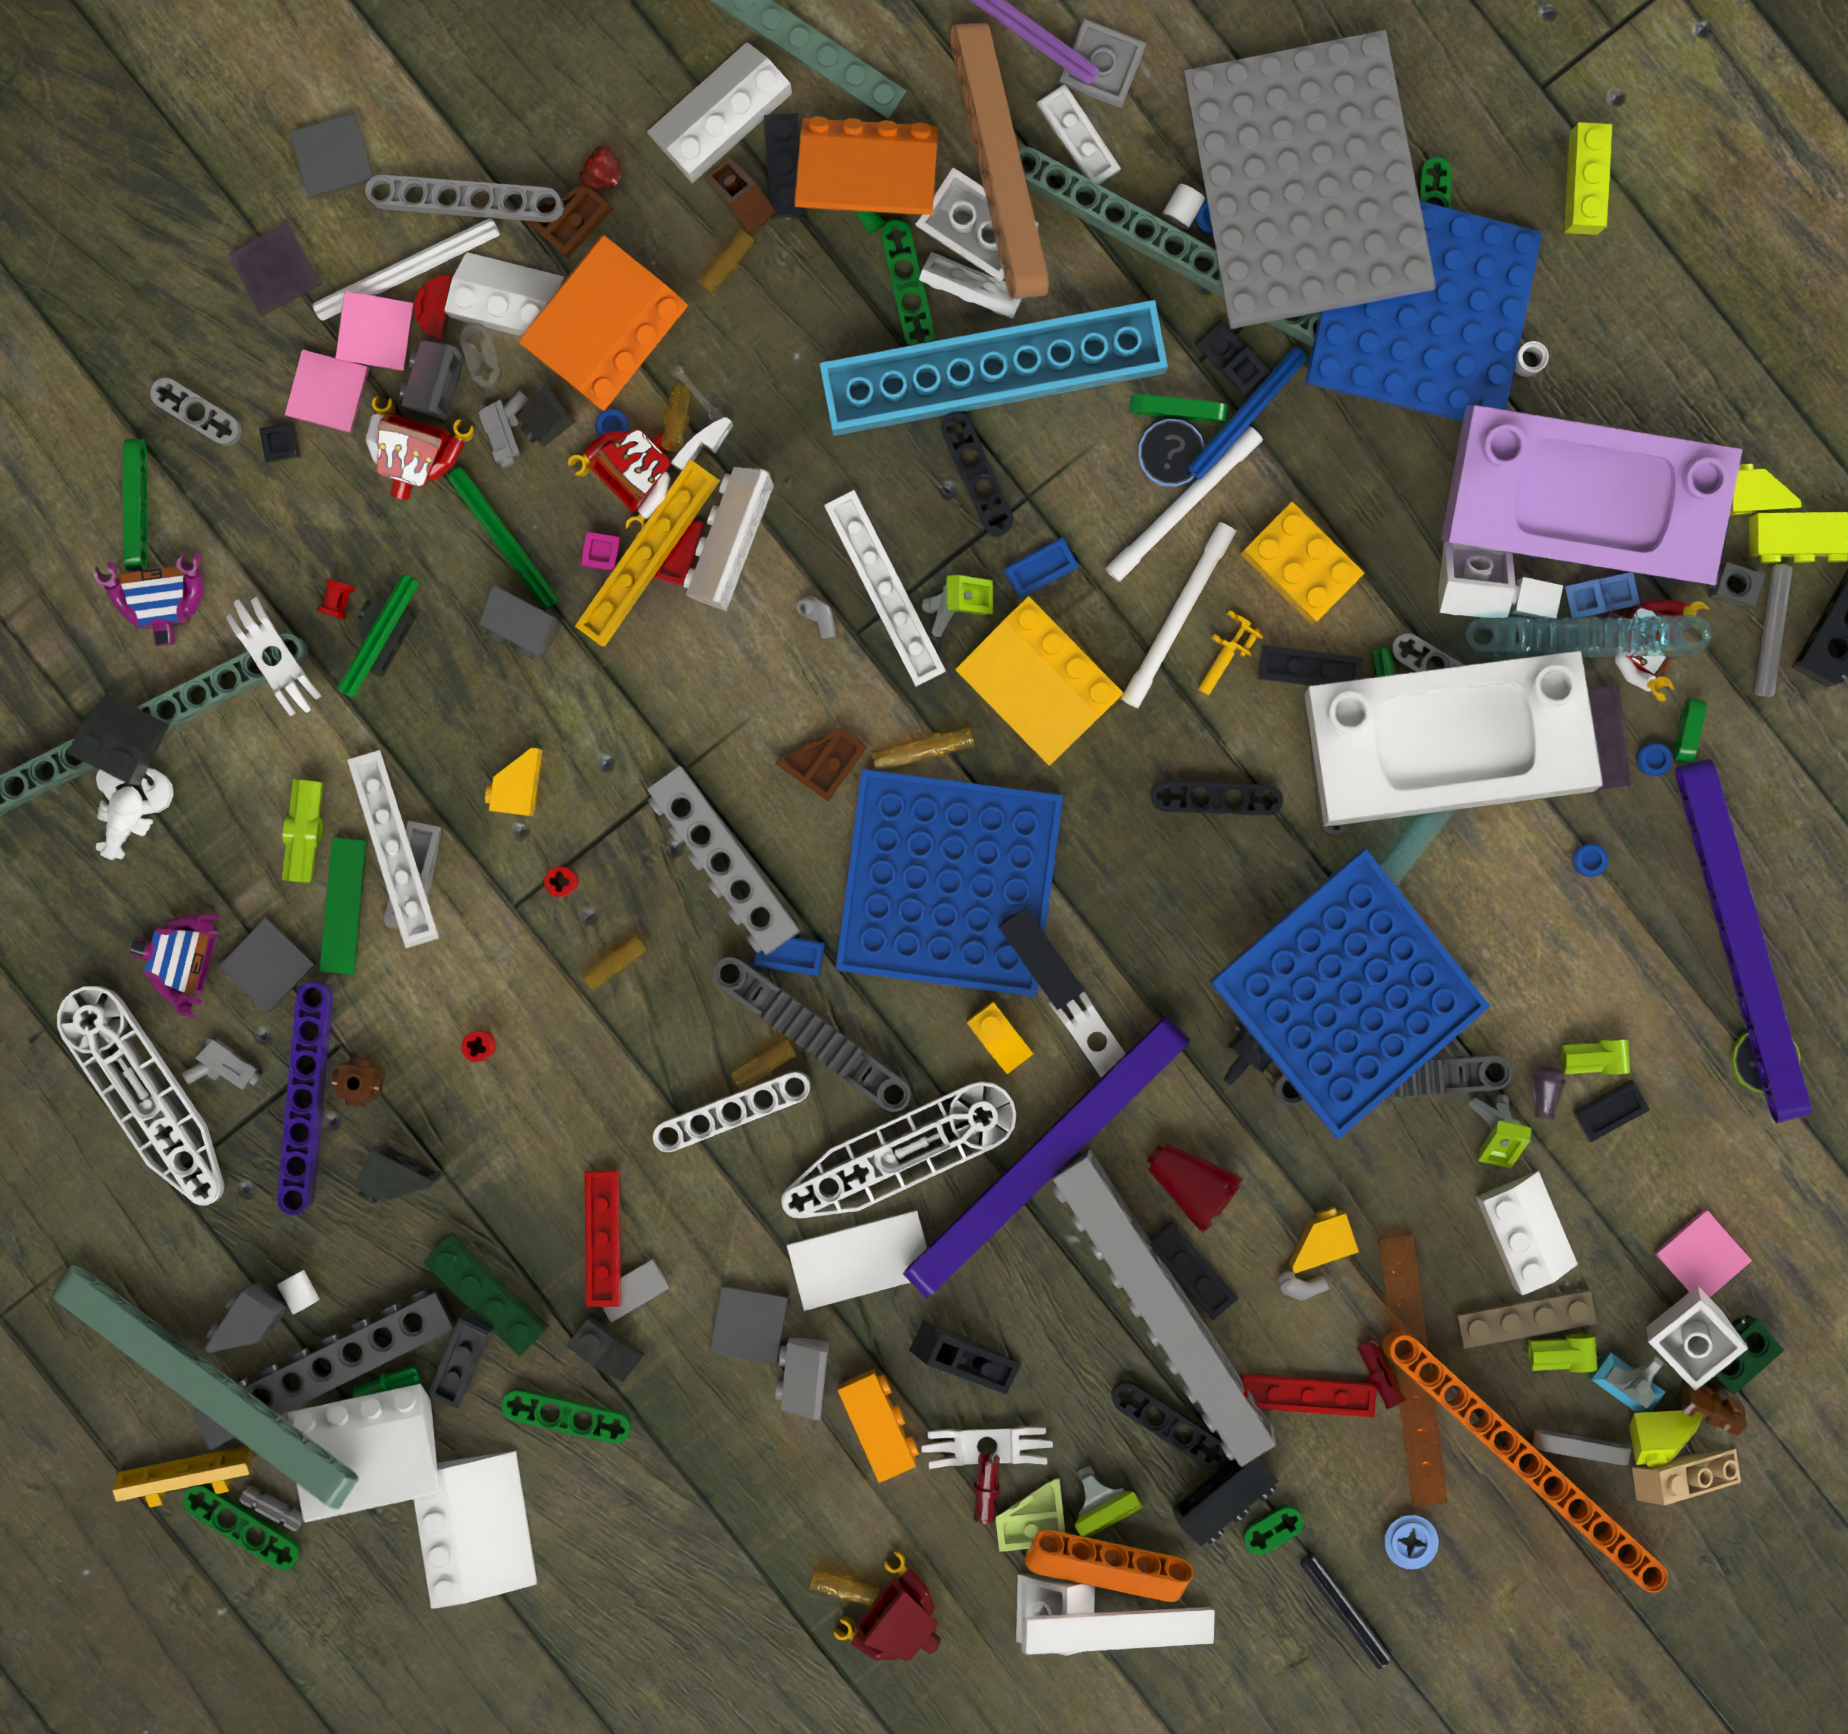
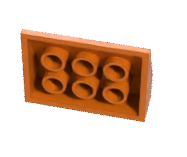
M820 116L810 119L803 118L795 207L933 215L938 126H930L927 123H914L913 125L896 124L888 120L875 123L862 122L854 118L844 121L828 120Z
M602 234L519 337L517 342L588 402L605 411L688 307V304Z

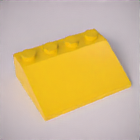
M1029 596L955 669L1048 766L1124 694Z

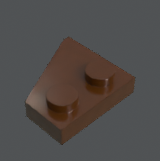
M587 184L572 189L567 195L560 196L563 201L564 210L559 219L553 222L525 221L567 259L571 257L613 210L610 204ZM554 198L547 200L548 204L538 207L539 211L550 213L556 206V200Z
M839 727L793 753L778 759L775 764L829 802L865 752L867 746Z
M1684 1379L1681 1381L1683 1413L1690 1417L1697 1411L1707 1415L1705 1418L1707 1424L1720 1427L1736 1436L1746 1428L1745 1410L1736 1399L1732 1397L1726 1398L1716 1390L1709 1380L1696 1391Z

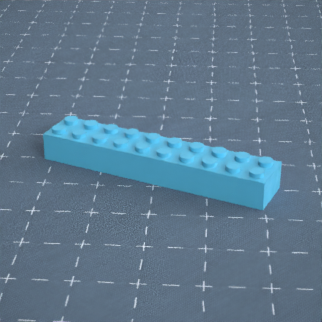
M1152 300L820 363L832 432L833 436L948 415L953 412L970 411L1165 374L1168 365L1156 301Z

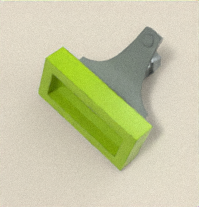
M962 575L947 576L946 586H943V593L935 597L923 599L922 606L926 613L938 611L931 633L935 637H941L956 611L979 615L993 614V580Z
M1500 1094L1495 1096L1493 1101L1494 1108L1477 1098H1473L1468 1106L1476 1111L1488 1123L1491 1129L1490 1134L1479 1149L1478 1161L1512 1168L1530 1142L1531 1128L1522 1125L1521 1121L1512 1119L1508 1096Z
M1090 1466L1081 1469L1077 1473L1080 1481L1083 1483L1086 1495L1085 1504L1078 1513L1080 1516L1075 1523L1080 1536L1090 1538L1144 1508L1134 1492L1125 1491L1123 1488L1110 1489L1100 1484L1094 1477L1095 1472Z

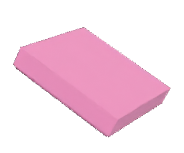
M345 291L335 360L404 371L413 303Z
M302 350L285 415L353 433L369 368Z
M1703 1209L1654 1252L1688 1293L1699 1286L1709 1298L1752 1261L1706 1209Z

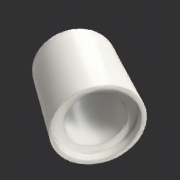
M1179 184L1164 209L1162 216L1175 226L1187 230L1202 206L1205 197L1197 190L1187 185Z
M1537 341L1525 343L1516 353L1515 373L1522 377H1531L1537 374L1548 362L1549 354L1547 348ZM1524 352H1531L1536 356V367H1529L1524 363Z
M304 1270L277 1284L292 1314L320 1300Z

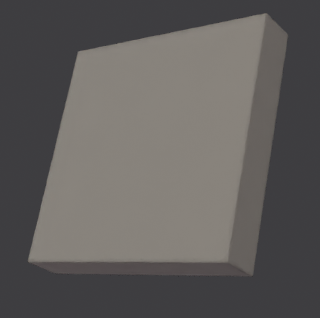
M1084 19L1072 49L1097 66L1099 73L1091 84H1086L1064 68L1059 85L1066 84L1072 90L1122 109L1147 43Z

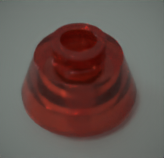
M598 146L584 163L579 173L583 186L603 191L606 187L613 189L622 176V172L619 170L621 163L609 146Z

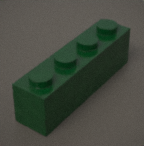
M454 1233L446 1237L423 1261L484 1323L493 1326L492 1331L519 1357L549 1327Z

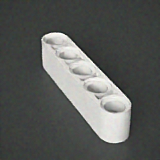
M789 1071L669 1118L656 1127L653 1133V1142L663 1152H674L799 1103L810 1092V1079L802 1071ZM793 1077L801 1079L805 1086L804 1092L800 1095L790 1094L786 1089L787 1080ZM759 1090L769 1091L773 1096L772 1105L766 1108L758 1106L754 1098L755 1093ZM729 1102L738 1104L742 1112L741 1117L736 1120L728 1119L723 1112L724 1105ZM696 1115L706 1116L710 1122L709 1130L706 1132L696 1131L692 1126L693 1117ZM672 1127L677 1131L678 1141L675 1144L670 1145L663 1142L661 1139V1130L663 1128Z

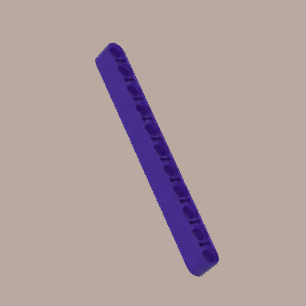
M1711 759L1676 767L1677 785L1770 1114L1777 1124L1810 1115L1812 1111L1810 1099L1716 767Z
M1168 1016L1163 1017L938 1236L902 1274L925 1298L931 1296L1188 1045L1190 1039Z

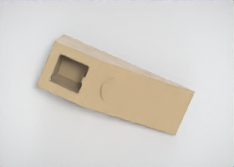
M1736 1449L1675 1457L1671 1463H1667L1662 1467L1653 1468L1648 1467L1647 1464L1632 1467L1637 1501L1664 1506L1741 1483Z

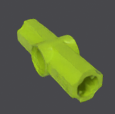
M293 779L289 814L285 817L282 834L283 843L286 844L282 880L313 883L316 850L320 847L323 835V819L320 818L324 782Z

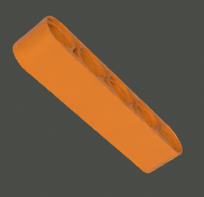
M1044 1529L1039 1531L1025 1555L1027 1567L1038 1575L1166 1602L1178 1601L1193 1578L1191 1565L1182 1558Z

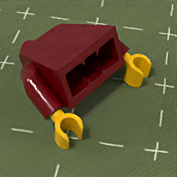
M894 1551V1554L901 1560L900 1567H891L887 1560L884 1563L885 1568L889 1572L899 1574V1580L896 1577L892 1578L856 1626L851 1617L842 1616L839 1619L842 1624L848 1627L849 1632L844 1633L837 1627L833 1630L834 1636L838 1640L850 1639L852 1646L874 1661L895 1660L897 1658L908 1661L914 1657L920 1648L928 1654H932L937 1650L941 1641L940 1636L933 1632L937 1627V1621L932 1615L935 1606L929 1589L912 1569L908 1570L905 1567V1557L898 1551Z

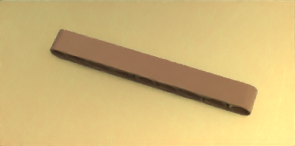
M987 22L952 25L950 31L951 49L1009 297L1011 299L1046 296L1049 286L1047 269L989 25Z

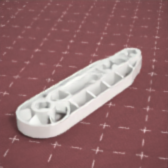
M85 986L72 991L62 1001L57 1012V1027L60 1035L146 1165L193 1203L209 1205L216 1202L224 1192V1181L208 1126L125 1002L113 990L103 986ZM102 993L108 995L104 1005L97 1004ZM80 994L88 1005L79 1007L75 997ZM95 1013L98 1017L94 1021L95 1025H89L88 1021L92 1018L91 1014ZM120 1016V1019H112V1017ZM65 1019H73V1023H65ZM129 1022L133 1030L126 1034L125 1032L127 1030ZM136 1034L152 1056L147 1062H144L130 1041V1038ZM117 1045L119 1050L110 1056L107 1050ZM82 1053H92L93 1057L86 1061ZM124 1056H126V1058L128 1059V1061L130 1062V1064L132 1065V1067L134 1068V1070L136 1071V1073L138 1074V1076L140 1077V1079L142 1080V1082L144 1083V1085L146 1086V1088L152 1096H150L147 1090L144 1089L138 1078L135 1076V1072L133 1071V1069L131 1067H127V1065L122 1059ZM96 1061L112 1083L106 1089L90 1067ZM118 1061V1063L124 1070V1072H122L123 1075L125 1076V1078L128 1079V1081L138 1094L137 1096L139 1097V1099L141 1101L144 1100L143 1102H140L138 1100V1098L136 1097V1095L134 1094V1092L132 1091V1089L130 1088V1086L128 1085V1083L126 1082V1080L124 1079V1077L122 1076L114 1062ZM155 1062L171 1085L166 1090H163L148 1068ZM114 1089L117 1090L131 1111L125 1117L109 1095ZM173 1090L190 1113L185 1118L181 1117L167 1096ZM135 1117L150 1140L145 1145L141 1143L127 1122ZM192 1118L201 1130L205 1144L203 1147H201L186 1124ZM171 1126L173 1131L169 1134V1137H165L163 1132L166 1130V1127ZM177 1142H183L184 1145L172 1150L171 1146L177 1145ZM152 1145L155 1147L169 1168L167 1171L153 1161L146 1150ZM183 1151L190 1153L193 1157L191 1168H186L181 1164L180 1156ZM201 1170L203 1172L193 1179L190 1177V1174ZM208 1182L211 1188L203 1194L200 1188L203 1187L204 1183Z
M978 1081L958 1088L833 1146L786 1188L781 1201L783 1210L793 1218L860 1211L987 1152L1007 1140L1015 1128L1017 1114L1014 1102L1006 1090L997 1084ZM987 1086L986 1097L983 1099V1088ZM955 1095L950 1104V1111L946 1113L941 1101ZM961 1097L970 1103L969 1108L959 1102L958 1098ZM1010 1102V1104H1008V1105H1006V1106H1003V1107H1001V1108H999V1109H996V1108H998V1107H1000V1106H1002V1105H1004V1104ZM938 1103L943 1116L916 1128L911 1115ZM982 1107L984 1111L991 1110L992 1116L988 1115L990 1121L984 1124L980 1119L975 1121L973 1115H977L976 1109ZM907 1118L912 1130L886 1142L880 1130ZM966 1120L969 1121L968 1125L956 1130L955 1125ZM950 1121L952 1131L957 1136L951 1140L948 1139L942 1124ZM996 1124L999 1125L1000 1127H1002L1003 1129H1005L1007 1132L1005 1133L1004 1131H1002L1000 1128H998V1127L995 1126V1125H996ZM937 1127V1134L929 1138H920L912 1144L895 1150V1153L893 1152L892 1147ZM979 1131L983 1132L982 1144H978ZM876 1132L881 1144L855 1156L850 1144ZM938 1138L942 1139L943 1144L900 1164L898 1163L897 1158H904L914 1151L929 1146L930 1142ZM961 1143L979 1150L966 1155ZM846 1146L850 1159L824 1170L821 1162L832 1152ZM957 1146L962 1158L935 1170L931 1157ZM927 1160L932 1172L905 1184L900 1172ZM859 1164L861 1168L867 1167L869 1169L865 1174V1180L855 1176L848 1180V1184L851 1187L845 1188L844 1178L839 1171L844 1170L846 1177L854 1172V1165ZM816 1166L818 1167L820 1173L801 1181ZM896 1174L901 1186L874 1198L869 1186ZM825 1178H833L837 1181L839 1190L835 1194L827 1195L820 1189V1182ZM812 1184L815 1196L819 1202H815L814 1196L805 1200L804 1208L800 1209L798 1204L792 1206L790 1202L793 1200V1193L803 1197L810 1193L811 1189L808 1186ZM865 1188L870 1198L869 1201L858 1206L841 1207L839 1200ZM832 1203L836 1206V1209L817 1211Z

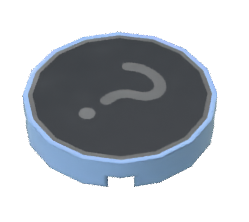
M1166 419L1155 423L1144 433L1138 447V460L1145 475L1152 482L1163 487H1178L1194 478L1188 471V466L1205 448L1201 434L1193 425L1178 419Z

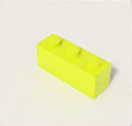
M1578 122L1569 132L1564 233L1598 235L1607 227L1612 124Z
M1848 512L1757 513L1749 517V557H1760V563L1781 562V557H1794V563L1815 562V557H1828V562L1832 563L1848 562Z

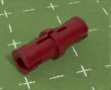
M1376 1338L1356 1347L1370 1373L1367 1377L1370 1383L1374 1382L1386 1410L1406 1401L1392 1374L1394 1368L1392 1365L1388 1366Z
M982 1453L978 1456L977 1481L973 1483V1492L976 1495L973 1518L976 1522L980 1520L981 1524H991L995 1521L996 1496L1000 1494V1484L997 1482L1000 1457L995 1455L992 1461L993 1453Z

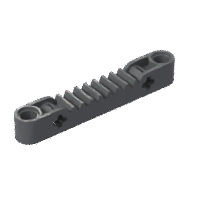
M728 956L716 963L713 969L714 981L734 999L763 1020L769 1022L774 1028L815 1056L816 1059L823 1062L828 1068L834 1070L839 1076L883 1109L897 1112L903 1110L908 1105L911 1089L906 1080L741 958ZM726 964H734L739 968L740 977L734 983L725 981L722 976V969ZM760 987H763V990L754 1000L753 997L755 996L757 991L760 989ZM871 1067L872 1069H871V1071L868 1073V1075L866 1076V1078H865L864 1080L861 1079V1078L864 1076V1074L867 1072V1070ZM898 1085L902 1088L904 1096L899 1102L893 1103L885 1098L884 1091L888 1086Z
M1495 1054L1431 1058L1386 1098L1498 1090L1510 1083L1513 1070L1511 1064L1506 1059ZM1495 1062L1499 1065L1500 1074L1495 1080L1489 1081L1486 1078L1485 1070L1489 1064ZM1282 1072L1275 1076L1272 1081V1091L1279 1101L1288 1106L1308 1105L1298 1092L1294 1096L1286 1097L1283 1094L1282 1086L1287 1081V1078Z

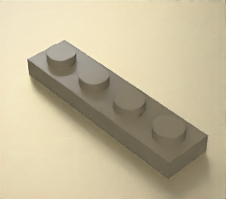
M1589 1289L1456 1313L1461 1345L1464 1349L1597 1324L1592 1295Z

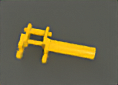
M1228 610L1226 614L1240 623V629L1230 643L1220 639L1215 634L1211 637L1224 647L1198 687V690L1207 696L1210 695L1233 658L1235 649L1241 652L1240 656L1244 657L1247 655L1251 657L1252 653L1249 650L1257 638H1263L1259 633V628L1256 627L1255 630L1250 628V621L1234 614L1231 610ZM1245 630L1251 635L1242 647L1237 642Z

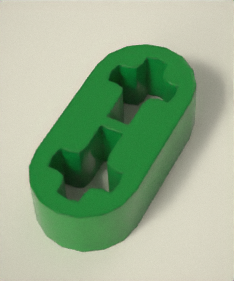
M1691 697L1686 698L1682 707L1673 748L1674 760L1688 763L1694 761L1706 715L1707 704L1705 700Z
M1283 1504L1252 1521L1243 1531V1541L1246 1548L1255 1555H1263L1277 1548L1301 1532L1303 1528L1302 1515L1295 1506ZM1287 1513L1289 1517L1296 1516L1292 1520L1294 1525L1292 1528L1288 1529L1286 1525H1282L1274 1529V1527L1283 1522L1281 1518L1283 1514ZM1271 1529L1272 1532L1263 1537L1265 1542L1263 1545L1259 1546L1257 1542L1250 1543L1254 1539L1252 1535L1254 1531L1258 1530L1260 1534H1264Z

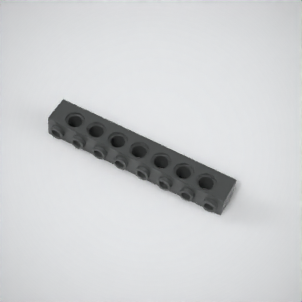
M427 1287L410 1296L413 1302L403 1307L397 1302L380 1311L383 1317L373 1322L370 1321L369 1317L364 1318L350 1326L351 1333L340 1337L338 1332L320 1341L322 1347L312 1352L306 1347L289 1356L292 1362L282 1367L276 1362L259 1371L260 1378L250 1382L248 1377L236 1383L257 1399L258 1388L268 1390L271 1395V1401L264 1404L278 1415H281L454 1329L457 1320L441 1288L431 1292L430 1288ZM415 1312L422 1317L423 1325L421 1328H413L409 1325L407 1320L409 1313ZM384 1327L390 1330L392 1333L391 1343H383L379 1340L377 1336L378 1328ZM353 1342L361 1347V1358H353L349 1355L347 1351L348 1343ZM318 1358H326L330 1361L332 1366L330 1373H323L318 1369ZM288 1373H295L300 1377V1388H293L288 1384ZM199 1409L192 1413L209 1450L235 1438V1436Z

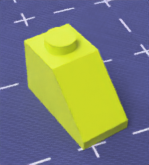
M1753 464L1739 465L1730 515L1788 512L1801 508V500L1766 469H1754Z
M1683 1410L1634 1413L1629 1431L1636 1465L1647 1464L1648 1467L1656 1468L1671 1463L1697 1431L1703 1414L1697 1411L1690 1417L1683 1413Z

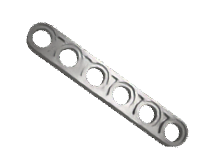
M375 175L369 179L365 187V194L369 201L377 208L385 210L536 222H553L559 219L564 210L563 201L558 193L547 187L394 175ZM380 184L390 186V195L384 200L374 198V190ZM416 186L423 188L424 194L420 201L416 203L407 201L406 195L410 188ZM446 189L456 191V200L450 205H442L439 201L440 194ZM478 192H487L490 197L488 204L483 208H476L472 204L473 197ZM512 194H518L523 198L521 207L514 211L506 209V199ZM545 197H552L556 200V206L550 213H542L538 209L539 202Z

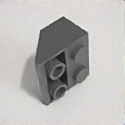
M259 1282L248 1288L244 1286L240 1292L236 1291L226 1304L225 1308L229 1310L228 1314L221 1321L218 1319L209 1330L206 1337L211 1340L205 1347V1350L211 1353L258 1343L275 1330L289 1308L286 1301Z

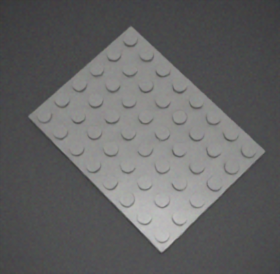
M1386 30L1184 71L1230 329L1435 290V280Z

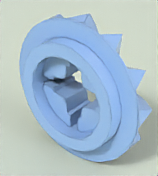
M1416 1514L1401 1515L1397 1520L1389 1524V1528L1384 1535L1387 1555L1396 1565L1405 1569L1424 1567L1432 1561L1438 1550L1439 1540L1435 1528L1427 1519ZM1413 1528L1415 1538L1422 1543L1413 1544L1408 1555L1407 1545L1398 1538H1408Z

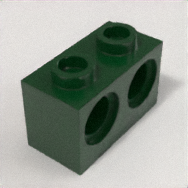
M1747 1315L1745 1318L1743 1316L1739 1317L1731 1324L1744 1342L1750 1334L1756 1333L1758 1336L1757 1344L1733 1360L1730 1369L1720 1371L1713 1376L1725 1390L1733 1395L1740 1391L1784 1351L1782 1346L1765 1327L1750 1315Z

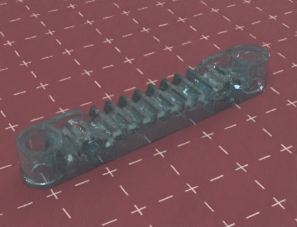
M1650 616L1644 618L1634 617L1632 619L1625 617L1618 619L1611 617L1604 619L1597 617L1591 619L1550 618L1548 620L1542 618L1507 617L1479 618L1474 620L1467 627L1466 640L1470 651L1479 657H1538L1581 651L1582 657L1694 656L1701 654L1707 649L1712 632L1709 623L1699 616ZM1691 628L1698 629L1702 633L1703 638L1698 643H1689L1683 636L1684 632ZM1486 630L1492 633L1493 639L1486 645L1477 644L1474 641V636L1479 631ZM1656 631H1659V642H1656ZM1517 632H1519V643H1518V644L1516 643V633H1517Z

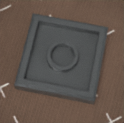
M355 113L290 131L306 192L310 199L366 184L374 176Z
M266 917L219 967L267 1013H270L316 963Z
M722 1285L710 1353L777 1365L788 1296Z

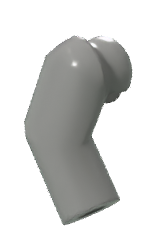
M806 596L797 602V612L818 623L821 640L837 637L832 609L828 604L813 596Z
M1292 1271L1282 1272L1278 1276V1283L1281 1285L1279 1289L1282 1293L1298 1300H1306L1329 1290L1323 1274L1307 1281L1295 1278Z

